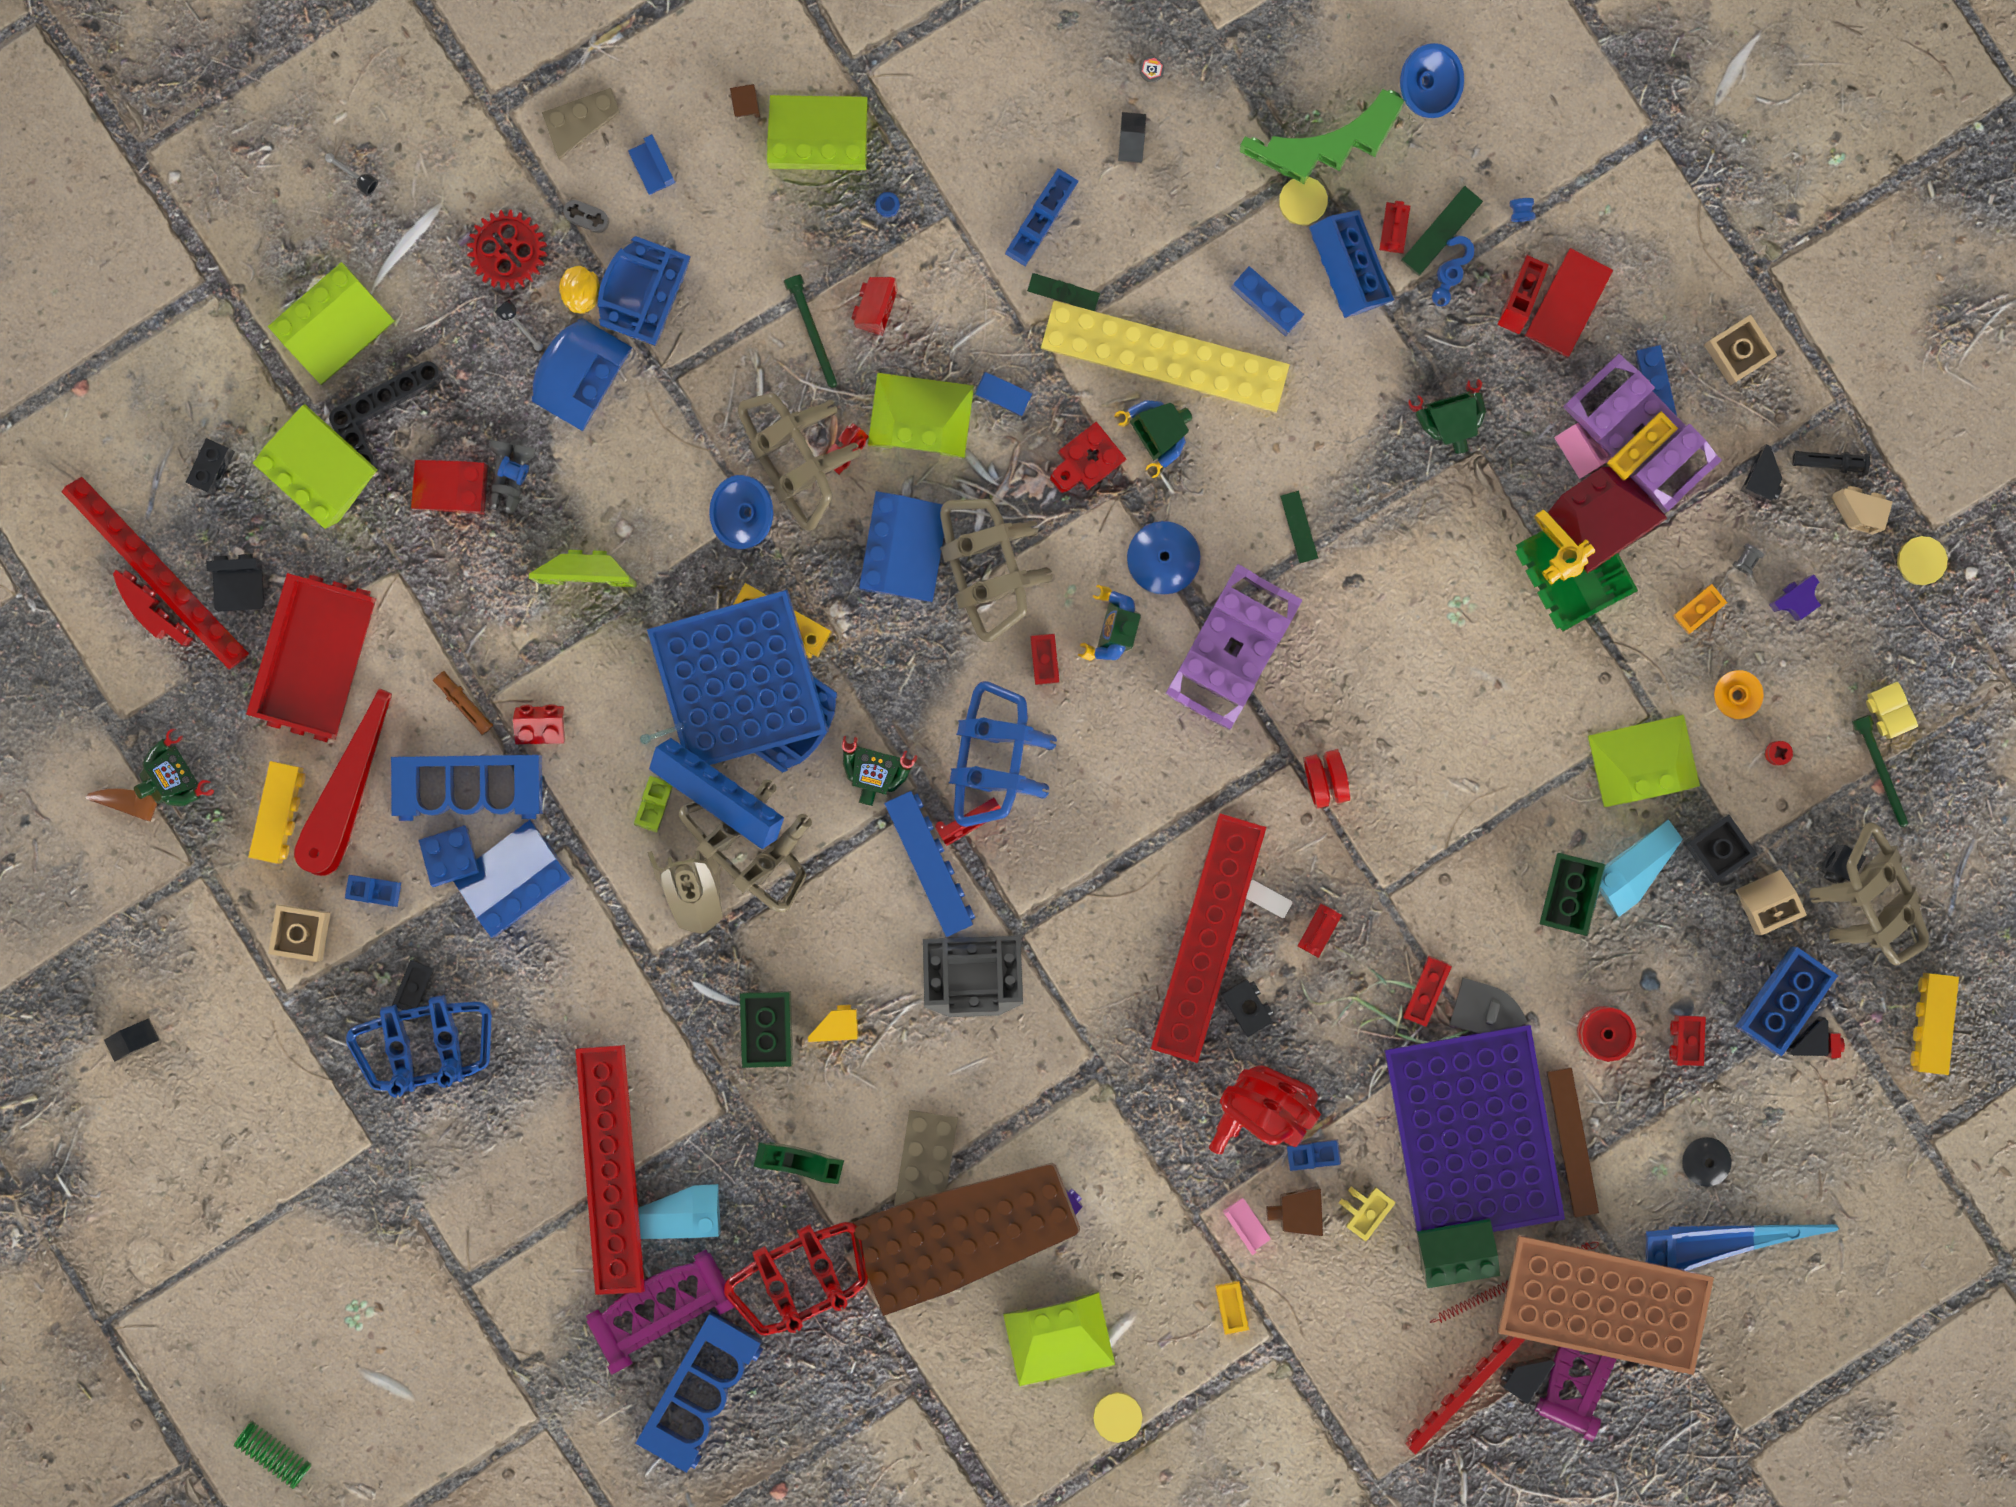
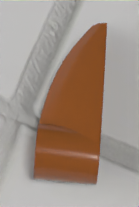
M128 789L99 790L88 793L85 798L150 822L157 807V803L151 795L139 799L134 790Z

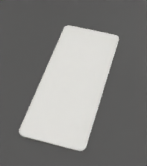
M1251 880L1246 899L1281 918H1285L1292 905V901Z

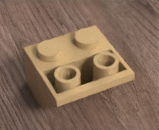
M1848 486L1847 489L1844 488L1833 493L1832 499L1849 528L1872 535L1885 530L1892 506V501L1886 500L1885 495L1879 493L1867 495L1862 493V489Z
M1782 870L1735 889L1756 935L1766 934L1807 915L1797 892Z

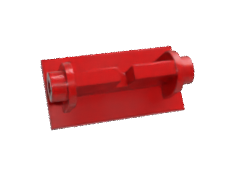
M1395 201V203L1386 202L1380 251L1404 254L1411 205H1404L1405 202Z
M852 423L851 426L846 427L838 440L843 443L841 448L851 443H856L858 447L852 449L855 451L859 448L861 450L865 446L869 436L860 427ZM834 443L826 454L841 448ZM851 460L834 469V471L840 475L843 470L849 467Z
M1320 903L1297 947L1319 958L1342 915Z

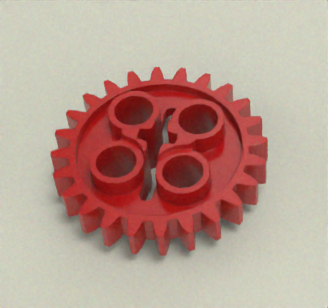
M500 210L499 217L497 218L491 212V220L487 221L481 218L483 226L475 225L474 227L478 233L469 235L474 240V243L467 244L470 249H473V252L468 253L467 256L475 259L470 263V266L472 268L479 267L475 274L477 276L484 274L482 278L484 283L491 279V286L493 288L500 283L502 290H505L507 284L510 285L512 290H515L517 282L522 287H525L524 279L527 278L530 282H533L531 274L540 275L537 266H545L540 257H547V253L541 251L542 248L547 247V243L539 241L544 237L543 232L536 233L539 229L538 224L530 226L532 223L530 217L523 221L522 212H519L517 217H514L512 210L508 212V216H505L504 212ZM512 227L515 229L513 237L504 238L503 233L507 228ZM494 233H497L510 248L511 252L520 261L521 267H517L508 254L505 253L504 249L493 237ZM488 243L496 244V249L493 253L487 254L484 252V248ZM522 247H530V254L527 257H519V250ZM508 261L511 263V268L508 272H500L499 267L503 262Z

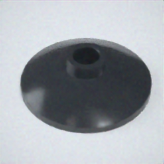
M1710 1137L1696 1139L1687 1146L1683 1153V1170L1686 1176L1697 1185L1705 1187L1715 1186L1725 1180L1731 1170L1732 1159L1730 1152L1717 1139ZM1711 1158L1713 1161L1711 1167L1705 1166V1160Z

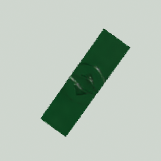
M1032 273L1027 289L1028 292L1091 311H1095L1100 296L1098 292Z
M1299 490L1281 495V501L1299 563L1318 559Z

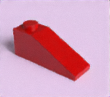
M1528 255L1525 257L1497 323L1498 326L1517 334L1521 333L1529 319L1549 264Z

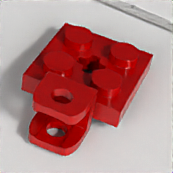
M1096 421L1057 452L1064 462L1055 468L1050 476V481L1060 493L1069 491L1080 481L1089 490L1127 459ZM1087 451H1096L1098 453V461L1095 462L1093 459L1089 461L1086 458L1089 455ZM1061 476H1065L1067 480H1063Z

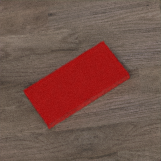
M1569 248L1525 336L1568 358L1614 270Z

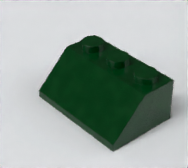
M1557 852L1539 924L1588 937L1606 864Z
M1490 1219L1417 1231L1421 1270L1427 1289L1500 1276L1498 1253Z

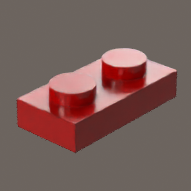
M1055 634L1030 636L1035 685L1060 683Z

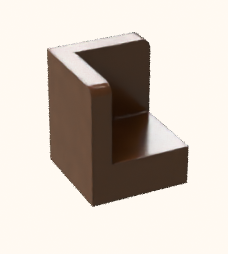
M754 84L730 88L735 117L755 115V118H761Z

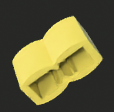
M1899 682L1892 683L1867 694L1868 700H1866L1869 711L1877 716L1878 722L1876 726L1881 736L1885 735L1887 739H1890L1918 727L1916 718L1908 705Z

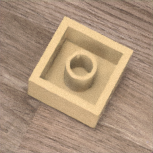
M1752 315L1747 316L1704 344L1730 386L1777 356Z
M276 905L268 954L314 962L323 961L331 912Z

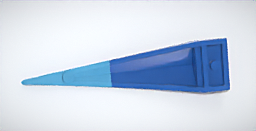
M1835 1224L1669 1227L1668 1230L1646 1231V1262L1688 1271L1751 1250L1839 1230V1227Z

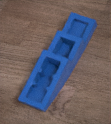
M1057 169L1007 248L1005 255L1026 267L1079 180L1061 169Z

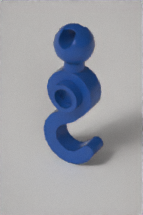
M1457 236L1447 241V246L1461 244L1465 252L1461 258L1452 259L1440 265L1437 277L1441 286L1432 293V300L1437 306H1446L1450 302V287L1460 283L1463 278V269L1460 265L1467 264L1474 256V245L1467 237Z

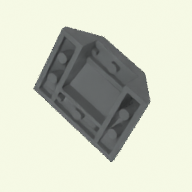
M1021 936L923 939L924 1008L948 1017L999 1016L1022 1005Z

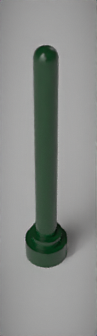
M799 274L787 278L783 281L787 291H790V294L794 295L827 385L830 388H835L837 386L835 375L802 291L805 284L803 277Z
M1866 715L1853 720L1852 724L1855 731L1863 735L1900 827H1906L1908 825L1907 817L1872 733V725L1874 724L1871 715Z

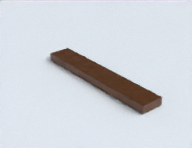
M1572 1068L1547 1071L1573 1215L1576 1218L1598 1214V1203Z

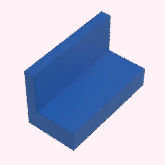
M652 134L643 138L645 143L628 150L649 195L675 183Z

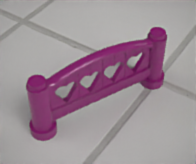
M707 1249L694 1255L693 1257L696 1261L691 1264L667 1269L645 1279L644 1292L624 1293L605 1312L600 1313L599 1309L586 1315V1322L609 1363L607 1368L611 1375L633 1363L629 1356L630 1353L709 1309L715 1307L718 1314L721 1315L734 1308L724 1293L726 1281ZM690 1275H694L698 1279L696 1298L680 1290L678 1286L681 1280L687 1281ZM668 1287H673L676 1290L675 1310L657 1300L659 1292L665 1293ZM647 1299L653 1300L655 1304L653 1322L637 1314L635 1311L638 1304L644 1305ZM625 1311H630L633 1314L632 1334L616 1326L614 1318L616 1316L622 1317Z
M1558 1346L1553 1360L1555 1365L1550 1371L1547 1396L1544 1399L1538 1398L1534 1411L1538 1412V1415L1581 1433L1582 1438L1592 1442L1601 1425V1419L1593 1416V1413L1617 1359L1593 1353L1581 1354L1578 1350ZM1576 1357L1582 1358L1592 1374L1571 1377L1569 1369L1573 1367V1360ZM1571 1380L1582 1397L1560 1399L1559 1392L1564 1389V1381Z

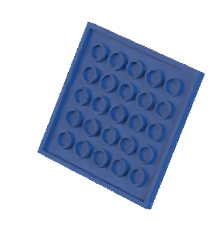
M788 589L647 629L680 744L707 764L720 763L829 732Z

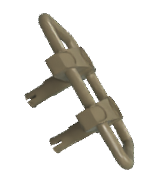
M774 393L743 400L738 406V414L751 441L749 449H751L755 456V461L760 460L773 483V492H775L779 499V504L785 502L798 524L804 530H814L832 500V492L824 474L850 460L859 458L861 456L860 448L853 451L852 449L857 448L858 445L851 443L844 448L814 457L800 431L818 423L824 418L835 415L837 407L829 408V406L834 404L832 400H827L820 405L791 414L780 398ZM771 403L782 419L757 433L748 414V409ZM793 438L806 462L780 478L768 455L786 445ZM817 480L822 498L808 520L793 497L803 490L810 488Z
M990 499L949 500L943 504L940 512L946 545L941 547L940 550L942 551L944 563L950 561L959 593L955 594L954 597H956L958 609L966 608L977 636L984 642H992L1026 615L1027 602L1024 588L1049 583L1053 578V574L1046 575V573L1052 572L1047 567L1029 571H1019L1010 541L1037 535L1039 529L1031 528L1037 525L1035 521L1004 524L1003 517L997 506ZM987 509L995 526L974 533L963 534L955 540L950 512L951 510ZM1001 544L1009 574L979 581L967 587L959 559L985 553L988 549ZM1015 591L1017 610L990 632H986L975 605L999 600L1001 597Z
M768 779L763 780L760 787L752 795L766 804L770 796L776 791V785L774 783L768 789L772 781ZM691 802L681 807L679 811L680 820L700 843L697 850L706 859L712 857L735 879L732 884L742 894L748 891L776 912H786L790 909L806 879L804 868L791 852L795 849V845L802 838L805 831L812 825L811 818L804 823L808 816L806 814L798 815L794 823L782 836L769 845L770 848L758 854L752 863L741 872L721 853L727 850L741 834L722 821L712 833L706 836L689 815V813L704 808L696 802ZM785 860L796 874V877L783 901L778 902L758 885L763 884L769 875Z
M1870 822L1863 827L1847 861L1850 882L1832 884L1828 887H1813L1810 890V898H1817L1811 900L1813 903L1851 901L1852 906H1861L1869 924L1831 929L1829 932V939L1832 940L1831 943L1850 942L1851 944L1871 942V948H1881L1891 964L1900 965L1924 951L1928 946L1929 934L1920 911L1922 899L1919 898L1916 887H1911L1902 868L1903 857L1898 852V846H1890L1881 828L1876 823ZM1872 834L1881 851L1864 866L1859 874L1857 864ZM1897 879L1902 891L1883 908L1877 918L1870 901ZM1915 924L1919 941L1896 954L1889 943L1902 934L1910 925Z

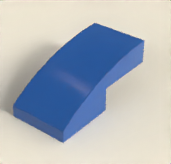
M984 372L975 391V395L994 405H999L1018 416L1023 415L1032 393L987 372Z
M348 875L345 899L398 907L401 882Z
M1338 1139L1299 1144L1297 1147L1287 1146L1290 1171L1341 1164Z

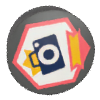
M1155 56L1145 58L1140 65L1141 77L1147 82H1156L1162 78L1164 74L1162 60Z

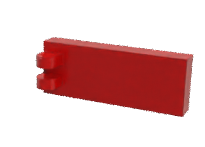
M993 797L964 816L968 817L1001 808ZM956 820L946 826L943 822L939 821L936 823L935 828L945 845L948 846L985 823L963 827Z
M1428 956L1403 1018L1427 1027L1452 968L1451 964Z

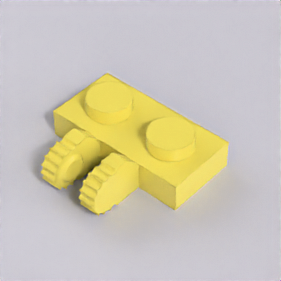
M1351 1186L1348 1191L1353 1197L1363 1202L1357 1210L1347 1200L1341 1199L1339 1204L1353 1214L1346 1227L1366 1242L1396 1202L1376 1187L1366 1198Z

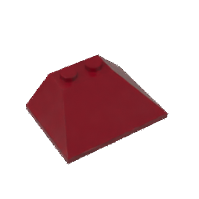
M1611 467L1600 468L1563 493L1548 511V514L1577 546L1583 543L1584 540H1588L1589 544L1594 547L1595 553L1587 557L1588 564L1584 566V571L1587 574L1667 520V516L1630 476L1623 480Z

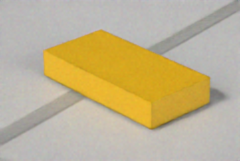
M1234 1281L1215 1285L1224 1334L1249 1330L1240 1282Z

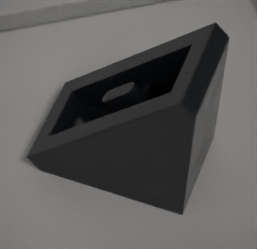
M1122 112L1118 153L1119 162L1142 163L1146 114Z
M1819 1016L1788 1047L1786 1053L1793 1056H1828V1020L1825 1017Z
M148 1018L116 1032L104 1039L114 1062L159 1041V1038Z

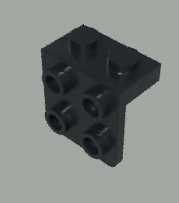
M253 554L238 555V559L229 560V556H214V561H206L207 571L213 575L214 608L216 611L259 610L264 607L262 560L253 558Z

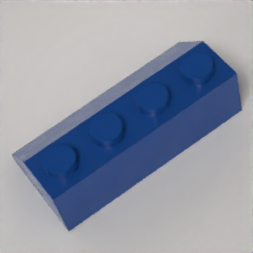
M1359 210L1329 216L1309 227L1312 239L1316 244L1321 262L1325 267L1330 285L1334 290L1344 318L1359 315L1394 301Z

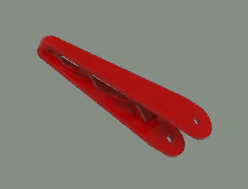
M383 689L377 691L301 831L294 849V857L298 866L304 871L317 876H327L335 872L341 864L350 841L392 698L391 692Z

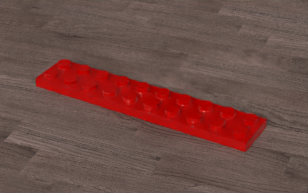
M1219 813L1150 1047L1151 1050L1198 1063L1267 827Z
M625 1045L577 1048L575 1053L595 1295L641 1293L645 1291Z

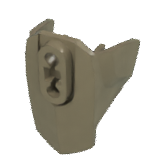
M652 851L647 852L655 879L663 888L678 927L701 934L712 929L723 918L720 901V865L712 857L706 859L699 851H696V859L673 863L672 857H669L668 865L661 869L657 866Z

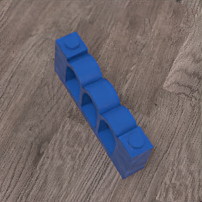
M542 755L391 757V815L399 816V821H414L413 816H420V812L432 816L440 815L450 808L456 813L463 815L477 814L484 807L491 813L500 815L515 811V814H521V819H536V814H543ZM454 766H480V798L477 805L472 809H462L455 801ZM488 766H514V800L505 809H497L490 802ZM420 767H445V801L436 810H429L421 802Z
M711 1311L635 1444L686 1473L690 1467L695 1469L702 1457L698 1454L701 1449L699 1445L707 1439L711 1429L710 1418L718 1415L724 1409L728 1399L727 1388L735 1385L741 1379L745 1370V1364L749 1365L751 1360L757 1361L763 1350L760 1347L762 1339ZM705 1341L736 1359L739 1369L736 1376L730 1379H722L693 1363ZM688 1371L714 1385L719 1390L721 1403L713 1409L702 1408L676 1393ZM671 1401L702 1420L704 1432L700 1437L696 1439L685 1438L659 1423Z

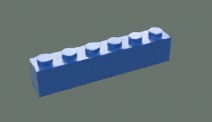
M672 738L656 746L649 770L759 848L764 849L777 840L784 820L782 815Z
M909 791L884 803L945 936H951L972 926V920L975 919V915L970 905L965 907L961 899L965 896L960 883L954 884L951 875L955 874L950 861L944 862L941 853L944 852V848L939 838L934 840L930 832L934 827L929 816L923 817L920 808L924 807L918 793L913 795L912 791Z

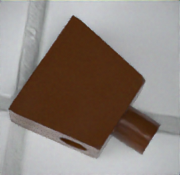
M1317 1186L1280 1194V1205L1266 1206L1267 1221L1281 1220V1228L1284 1232L1323 1236L1321 1188Z

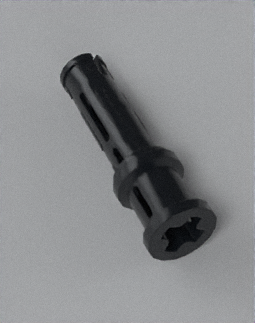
M1795 450L1792 465L1838 469L1839 472L1844 474L1849 471L1868 475L1870 454L1865 453L1864 456L1851 455L1849 452L1844 451L1839 455Z

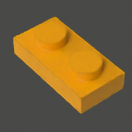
M1710 584L1677 611L1673 617L1686 633L1690 634L1728 602L1713 584Z

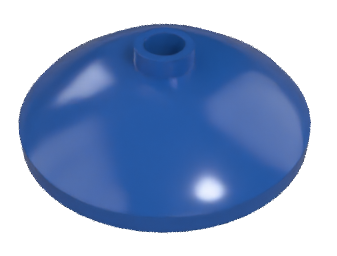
M1437 43L1425 44L1416 48L1406 59L1401 71L1400 88L1403 99L1409 109L1424 118H1439L1449 113L1457 105L1464 88V71L1458 56L1449 47Z
M736 475L727 478L716 488L709 509L710 522L714 533L725 545L735 549L752 548L767 536L773 521V504L769 492L760 481L750 476Z
M1168 521L1151 523L1139 530L1131 540L1127 552L1128 569L1135 582L1151 593L1167 595L1179 592L1193 581L1199 570L1200 550L1198 543L1186 528L1177 523ZM1162 552H1166L1169 554V559L1167 561H1162L1160 559V554Z

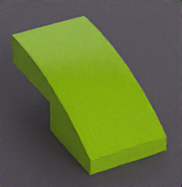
M653 776L649 777L634 821L635 826L658 832L671 794L672 785L665 780Z

